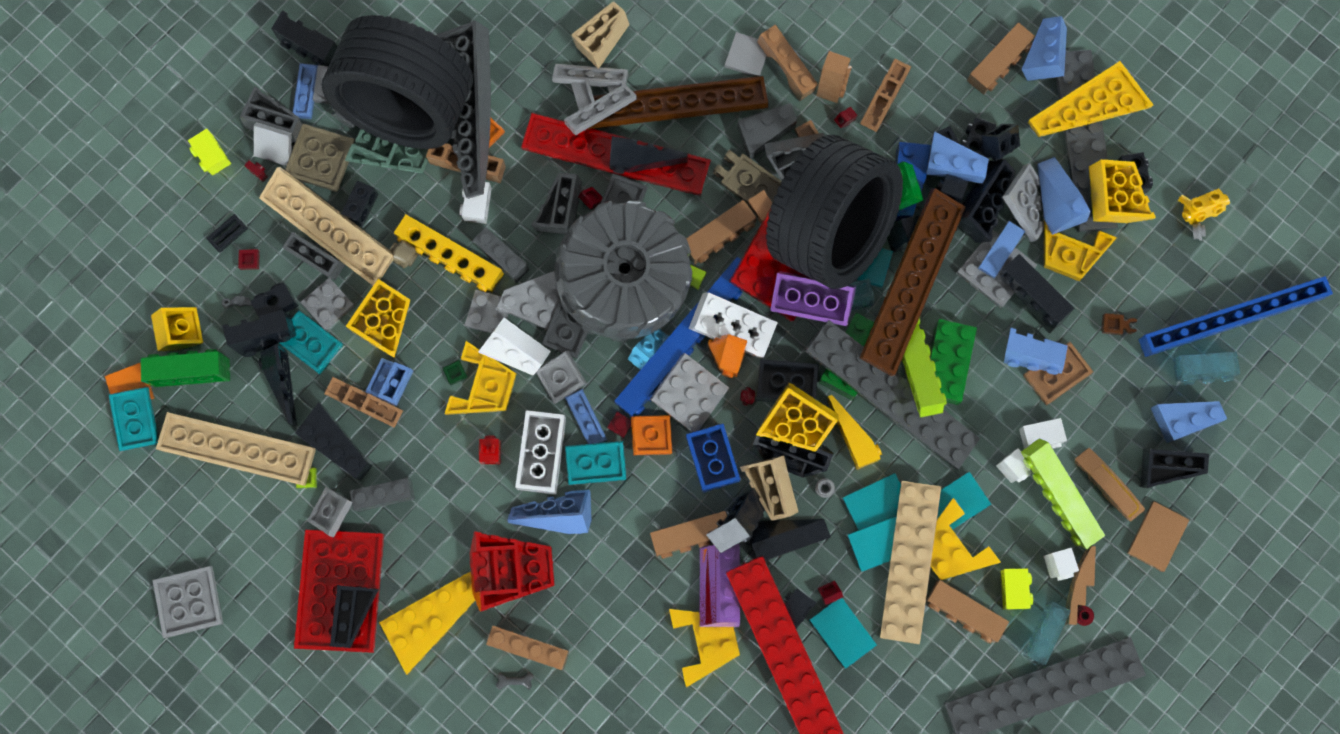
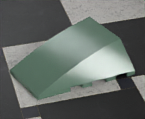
M360 129L345 161L423 174L428 163L426 158L428 149H415L404 147L403 145L400 146L396 143L393 144Z

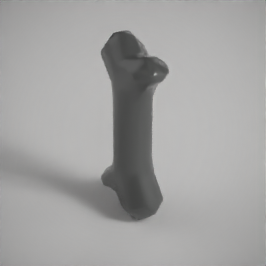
M500 672L497 675L499 681L496 683V687L501 690L507 685H524L530 690L532 687L531 680L534 676L528 672L522 677H506Z

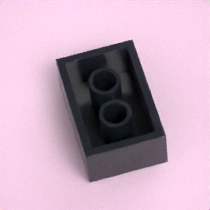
M760 359L756 401L775 403L789 382L816 399L818 364Z

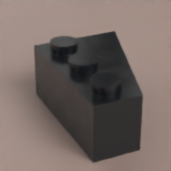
M282 10L271 28L280 41V45L287 50H290V48L295 50L303 58L306 56L311 58V61L319 66L322 64L329 66L338 47L335 41L315 29L312 31L302 26L303 22L300 20L297 22L291 20L287 15L288 13Z
M284 310L260 315L258 320L247 322V319L241 320V324L229 327L228 324L222 325L227 346L243 357H252L259 351L280 342H287L292 337L297 336L292 318Z
M1143 448L1140 487L1151 488L1207 474L1209 454Z
M798 588L793 592L789 590L783 599L796 629L816 604L814 600Z

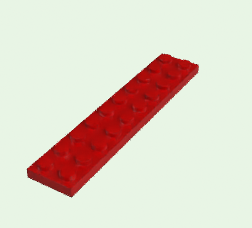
M531 113L521 146L522 150L697 196L702 194L711 162L710 159L688 154V162L684 164L618 174L610 170L612 136L626 137L595 129H586L575 135L565 125L564 121ZM637 141L638 145L645 146L648 144L645 142ZM654 145L655 147L658 148V150H662V149L664 148V147H660V146Z
M763 555L726 571L727 577L799 734H844Z

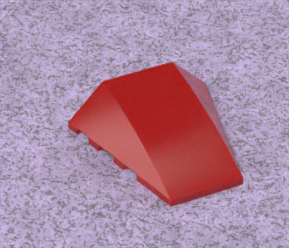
M474 532L469 553L472 594L480 612L555 586L551 546Z

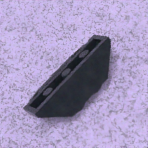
M756 435L753 443L763 460L784 455L788 472L803 478L820 472H826L834 454L823 443L816 452L793 446L783 441H775L765 436L760 437Z

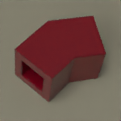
M850 106L840 112L834 121L840 128H843L856 120L857 114Z

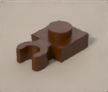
M1104 313L1102 317V334L1122 335L1123 330L1133 334L1137 332V329L1130 328L1129 324L1136 323L1137 319L1130 318L1125 321L1124 315Z

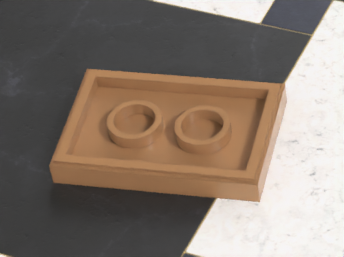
M1071 342L1066 344L1068 347L1062 374L1053 375L1043 370H1029L1023 374L1046 406L1093 373V370Z
M1153 501L1127 554L1161 572H1165L1189 519Z

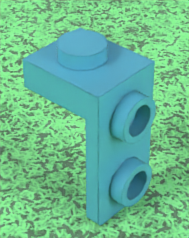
M661 329L645 336L635 345L628 360L641 370L669 336Z

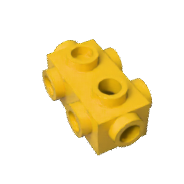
M1219 188L1202 196L1195 197L1192 200L1184 195H1181L1178 199L1179 202L1184 204L1182 216L1190 225L1198 224V222H1202L1208 217L1218 216L1226 210V205L1230 204L1228 196L1223 194Z

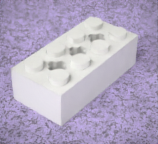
M703 293L689 329L712 339L716 337L720 339L721 336L727 334L747 340L745 353L756 358H764L778 322L711 293ZM714 315H717L718 321H716V319L713 318ZM732 322H735V329L731 326ZM748 330H752V336H750Z
M526 410L515 486L517 490L556 495L566 425L565 415ZM546 430L548 435L542 438L539 433ZM543 448L546 453L540 457L537 451ZM538 468H541V470L543 471V473L540 474V476H537L536 473H534L535 470L538 471Z

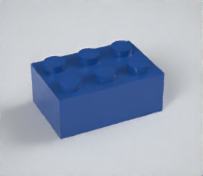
M724 424L686 434L702 493L740 482V476Z

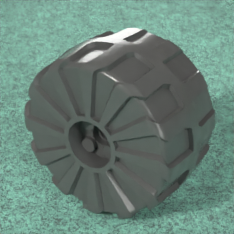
M629 200L626 203L618 204L607 201L598 204L596 209L584 216H579L566 232L556 255L555 283L563 309L582 325V330L591 335L597 334L611 338L612 341L625 342L629 339L648 336L666 325L679 311L687 296L692 279L689 257L691 250L687 239L679 234L673 226L675 221L665 212H656L647 208L645 202L638 200ZM622 265L626 266L629 272L623 274L619 271V267Z

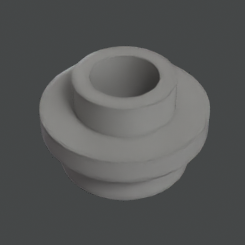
M1201 222L1193 224L1194 240L1199 239V241H1202V237H1206L1205 225H1201Z
M823 478L816 483L815 491L820 497L828 498L834 493L835 486L830 479ZM822 485L828 486L827 492L822 491Z

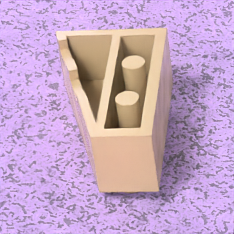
M613 1L571 36L576 48L599 69L628 28L629 22L625 11Z
M784 455L752 462L740 467L742 472H745L749 478L751 487L755 488L758 493L759 501L771 520L790 517L799 512Z

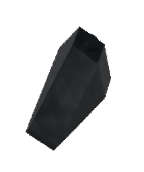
M612 136L610 170H613L615 173L624 174V172L630 173L688 162V153L669 148L658 150L653 144L648 143L642 146L637 144V140Z
M276 344L260 352L259 367L262 369L288 423L292 426H297L288 352Z
M824 519L766 520L758 522V527L752 532L753 536L749 539L755 558L763 555L766 562L831 538Z

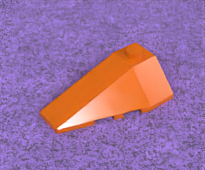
M730 334L723 335L720 339L717 337L714 340L710 339L708 341V349L718 370L722 372L723 376L729 378L737 377L745 357L747 340Z

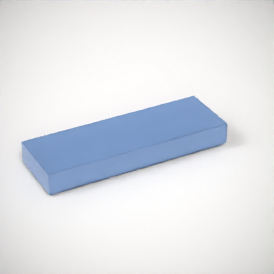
M300 63L292 113L302 119H312L314 107L313 94L318 65Z
M1009 221L978 269L995 278L1025 231Z
M583 389L565 397L587 443H603L608 441Z

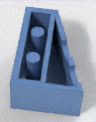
M1062 16L1042 20L1022 67L1027 81L1064 76L1067 27Z
M934 131L926 174L945 177L948 174L966 181L983 184L986 178L989 159Z
M1010 328L1004 363L1011 367H1027V369L1032 371L1043 370L1053 375L1062 374L1068 346L1048 339H1044L1042 342L1033 339L1032 334L1027 333L1026 336L1017 334L1016 329Z
M1219 401L1157 404L1151 408L1166 443L1227 420Z

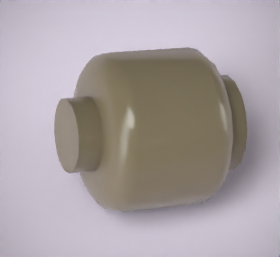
M401 240L398 244L394 242L390 248L394 255L392 262L402 268L411 267L418 257L415 247L404 240Z

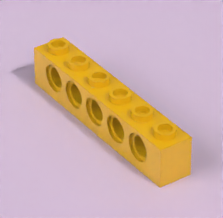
M406 214L394 231L397 242L401 240L408 242L415 247L417 254L422 256L424 253L429 256L428 259L437 265L439 263L445 266L444 269L448 272L460 274L461 279L467 283L474 282L477 284L476 287L483 292L488 290L493 293L504 275L502 269ZM414 234H420L419 239L412 240ZM430 243H436L434 249H428ZM446 252H452L450 258H444ZM461 262H469L467 267H459ZM479 270L485 271L482 277H476V272Z

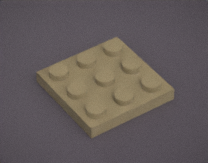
M302 124L285 171L298 181L338 192L349 161H345L351 145L355 143V139Z

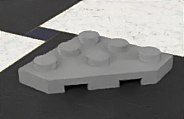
M1029 163L1022 167L1003 195V199L1025 231V235L1032 242L1039 238L1044 230V224L1040 221L1039 212L1042 211L1041 196H1038L1037 186H1040V180Z
M554 271L504 290L496 309L548 330L560 301Z

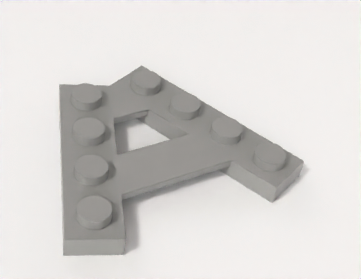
M555 64L552 81L554 83L571 84L579 111L564 119L565 125L575 135L636 100V94L626 85L628 70ZM590 86L607 87L609 93L595 101Z

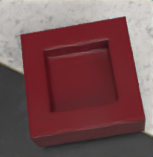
M248 160L244 165L249 172L262 182L267 179L268 176L263 172L265 168L258 162L254 164Z
M593 187L581 191L578 196L590 209L597 207L603 199Z
M258 249L239 250L238 268L240 270L259 269L260 251Z
M617 412L607 429L624 439L631 428V420Z
M836 581L817 588L825 605L844 597Z

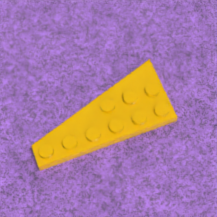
M1119 61L1029 119L1027 123L1036 135L1041 137L1153 107V103L1121 61Z
M471 571L379 622L406 675L413 670L419 661L425 657L431 648L439 642L475 602L472 594Z

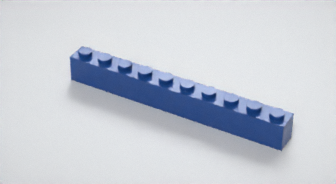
M736 257L707 293H711L729 302L737 301L743 292L729 283L741 261L740 258ZM699 302L614 400L615 404L630 417L639 416L644 411L645 403L647 401L651 402L650 398L681 355L686 353L690 356L694 352L693 347L696 343L700 344L705 339V335L689 329ZM714 315L713 318H715L716 321H718L717 315Z
M1326 276L1146 334L1138 340L1145 357L1323 300L1332 295L1333 292Z

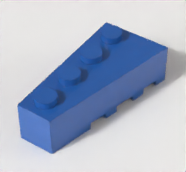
M899 142L896 149V163L906 162L913 165L920 191H922L927 176L926 170L931 145ZM917 203L899 210L895 221L913 217Z

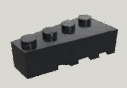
M1005 159L988 162L986 178L983 184L975 183L962 203L965 206V210L958 225L976 243L992 241L993 228L997 226L999 211L1003 209L1005 204L1003 195L1013 181L1016 171Z
M1020 254L1010 261L999 274L1002 281L1011 287L1049 333H1052L1075 309Z
M319 402L295 432L297 436L359 481L363 479L372 467L371 463L343 431L337 421Z

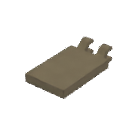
M728 150L724 160L733 164V167L728 172L718 164L713 170L715 176L723 179L720 184L741 200H744L748 205V200L763 190L773 203L781 181L745 154L738 157L731 150Z

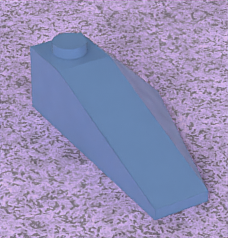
M1054 157L1038 163L1037 169L1041 187L1043 217L1051 234L1053 235L1087 222L1090 210L1083 196L1057 159Z
M590 490L565 492L563 497L554 499L551 496L547 497L545 502L537 503L533 501L512 507L508 523L566 534L588 533L591 523Z

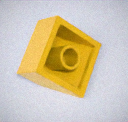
M196 307L160 308L151 315L158 351H177L203 344Z

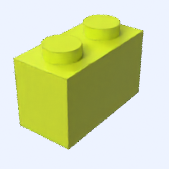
M208 129L203 130L188 140L191 145L189 149L195 158L198 156L201 160L199 165L204 172L208 171L213 176L231 164Z
M1028 569L1000 570L1003 610L1031 609L1033 594L1030 593L1029 585L1032 584V575L1028 573Z

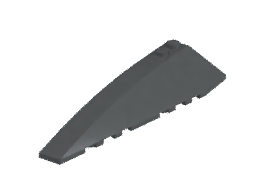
M477 21L437 34L441 40L446 41L448 45H451L454 50L460 53V56L468 63L473 75L472 87L450 137L453 139L454 145L452 147L458 158L457 166L461 170V181L467 199L484 194L490 141L491 77L489 29Z

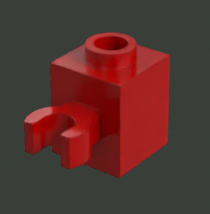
M484 436V439H479L480 464H501V441L496 439V436Z

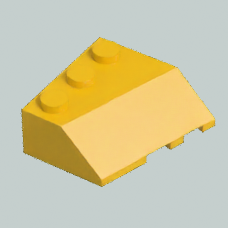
M1101 159L1089 166L1093 221L1132 223L1156 218L1154 212L1150 211L1148 205L1150 202L1147 195H1144L1141 185L1143 183L1135 162Z
M378 279L346 327L379 350L395 358L411 300Z
M789 382L768 412L756 435L772 438L779 442L783 441L793 446L816 452L838 421V414Z

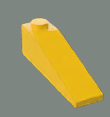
M833 395L828 396V404L831 410L838 414L837 425L857 470L878 462L881 459L880 455H882L878 444H874L873 440Z

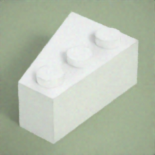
M505 318L501 320L479 350V353L531 375L537 372L551 352Z

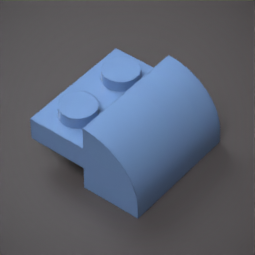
M381 358L365 392L397 406L413 370L396 362Z

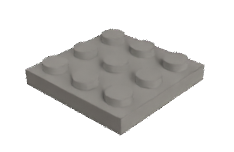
M993 230L992 241L982 242L956 274L1001 309L1015 293L1009 285L1002 281L999 275L1002 269L1018 254L1034 269L1037 264L1017 248H1014L995 278L979 270V266L1000 236Z
M683 353L650 400L693 433L699 431L729 387L686 353Z
M213 566L153 580L163 638L223 624Z

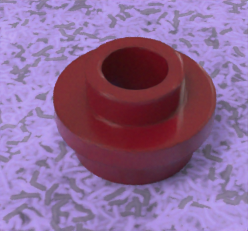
M746 387L745 390L741 391L740 401H742L744 406L752 405L755 399V390H752L751 387Z
M1088 606L1078 607L1077 623L1081 626L1090 625L1094 620V612ZM1083 612L1087 613V619L1085 620L1081 617Z

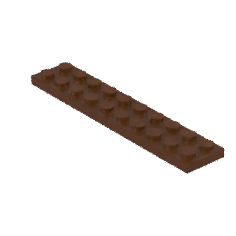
M758 76L633 91L636 94L635 101L587 129L768 108L764 77ZM606 94L593 96L594 100L596 101Z
M935 188L929 193L860 355V359L890 376H895L965 210V206Z

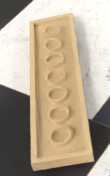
M276 168L259 199L371 285H374L378 279L381 280L393 261L394 255L392 252L347 217L341 215L338 210L283 168Z
M169 412L166 414L156 446V450L302 486L306 485L316 451L312 447Z
M901 481L880 638L920 644L941 486Z

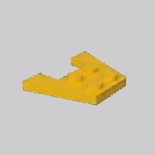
M1044 220V268L1080 281L1117 237L1099 231L1093 246L1060 233L1052 235Z
M466 341L461 360L478 364V369L469 400L450 396L445 415L506 411L517 374L495 359L479 353L480 349Z
M954 498L936 522L930 567L940 580L1001 563L989 546L972 557L949 525L965 514Z
M669 609L673 629L693 624L701 664L682 668L686 687L740 655L734 627H700V612Z

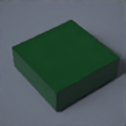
M460 360L442 368L451 386L468 378Z

